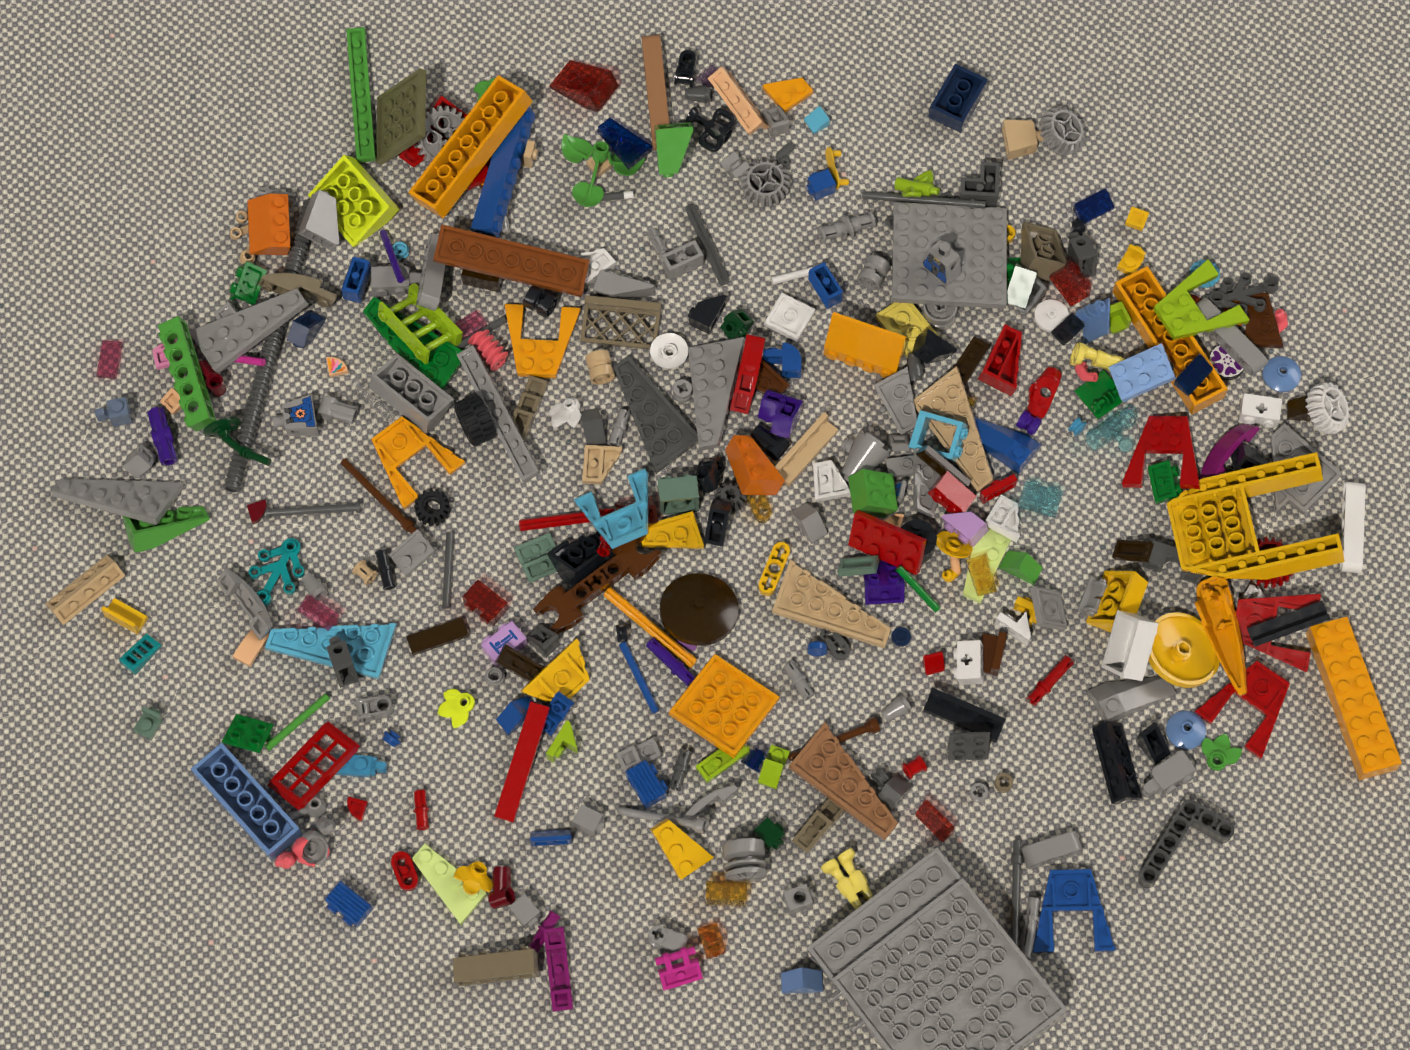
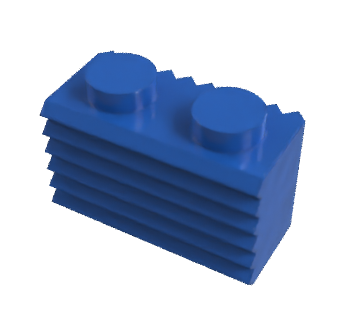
M352 257L341 289L343 299L356 303L362 302V296H364L368 280L370 279L369 276H371L369 260Z
M823 262L811 268L808 272V280L825 307L829 309L841 303L843 290L835 281L834 275H832L826 263Z
M647 760L625 771L626 778L645 809L667 797L666 791L668 790L663 780L659 781L656 777L658 772L652 763L648 764Z
M339 881L325 898L328 904L326 908L333 914L338 912L342 915V921L350 927L354 925L358 928L373 910L371 904L342 881Z

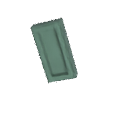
M878 555L842 558L837 571L838 575L842 577L876 574L880 559Z

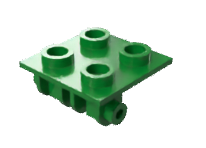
M1104 370L1098 374L1096 382L1087 381L1074 391L1098 420L1123 403L1114 381Z
M236 714L222 743L260 753L265 742L271 740L272 734L270 732L274 724Z

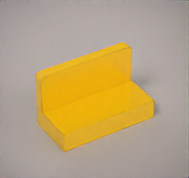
M116 598L112 600L108 608L105 606L101 608L105 617L137 635L149 619L143 613Z

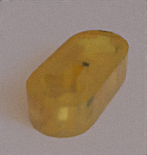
M746 495L747 503L756 521L759 523L768 522L772 511L765 495L758 496V503H756L754 498H751L752 495ZM759 507L762 508L763 512H766L765 517L759 515Z

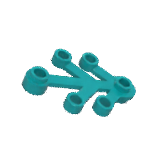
M294 538L284 540L281 547L269 551L262 549L258 552V558L261 562H268L270 558L282 555L279 561L262 567L252 566L249 568L248 572L252 579H258L261 575L272 572L263 590L256 593L259 597L266 595V598L262 600L265 607L271 604L272 598L270 593L280 575L284 583V592L287 595L295 593V585L291 582L286 567L289 559H291L293 564V575L296 578H302L305 575V570L300 565L298 558L301 546L299 541ZM289 545H294L293 549H287ZM262 554H268L266 558H261ZM301 569L302 572L300 574H296V570ZM253 570H258L256 575L251 574ZM288 586L293 587L291 591L286 590Z

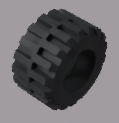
M475 393L454 403L459 423L468 441L474 447L496 437L493 420L485 403L478 394Z

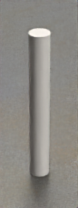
M813 267L771 277L772 283L774 285L808 276L809 270Z

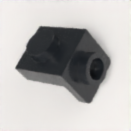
M1071 313L1051 333L1064 346L1085 326Z

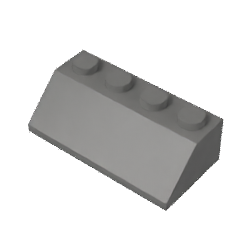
M398 353L371 375L370 389L425 434L440 423L454 402V398Z

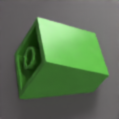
M691 122L654 125L659 175L673 177L674 173L679 172L693 133Z

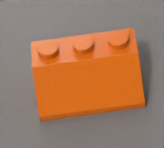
M266 194L248 200L249 255H288L290 249L288 194Z

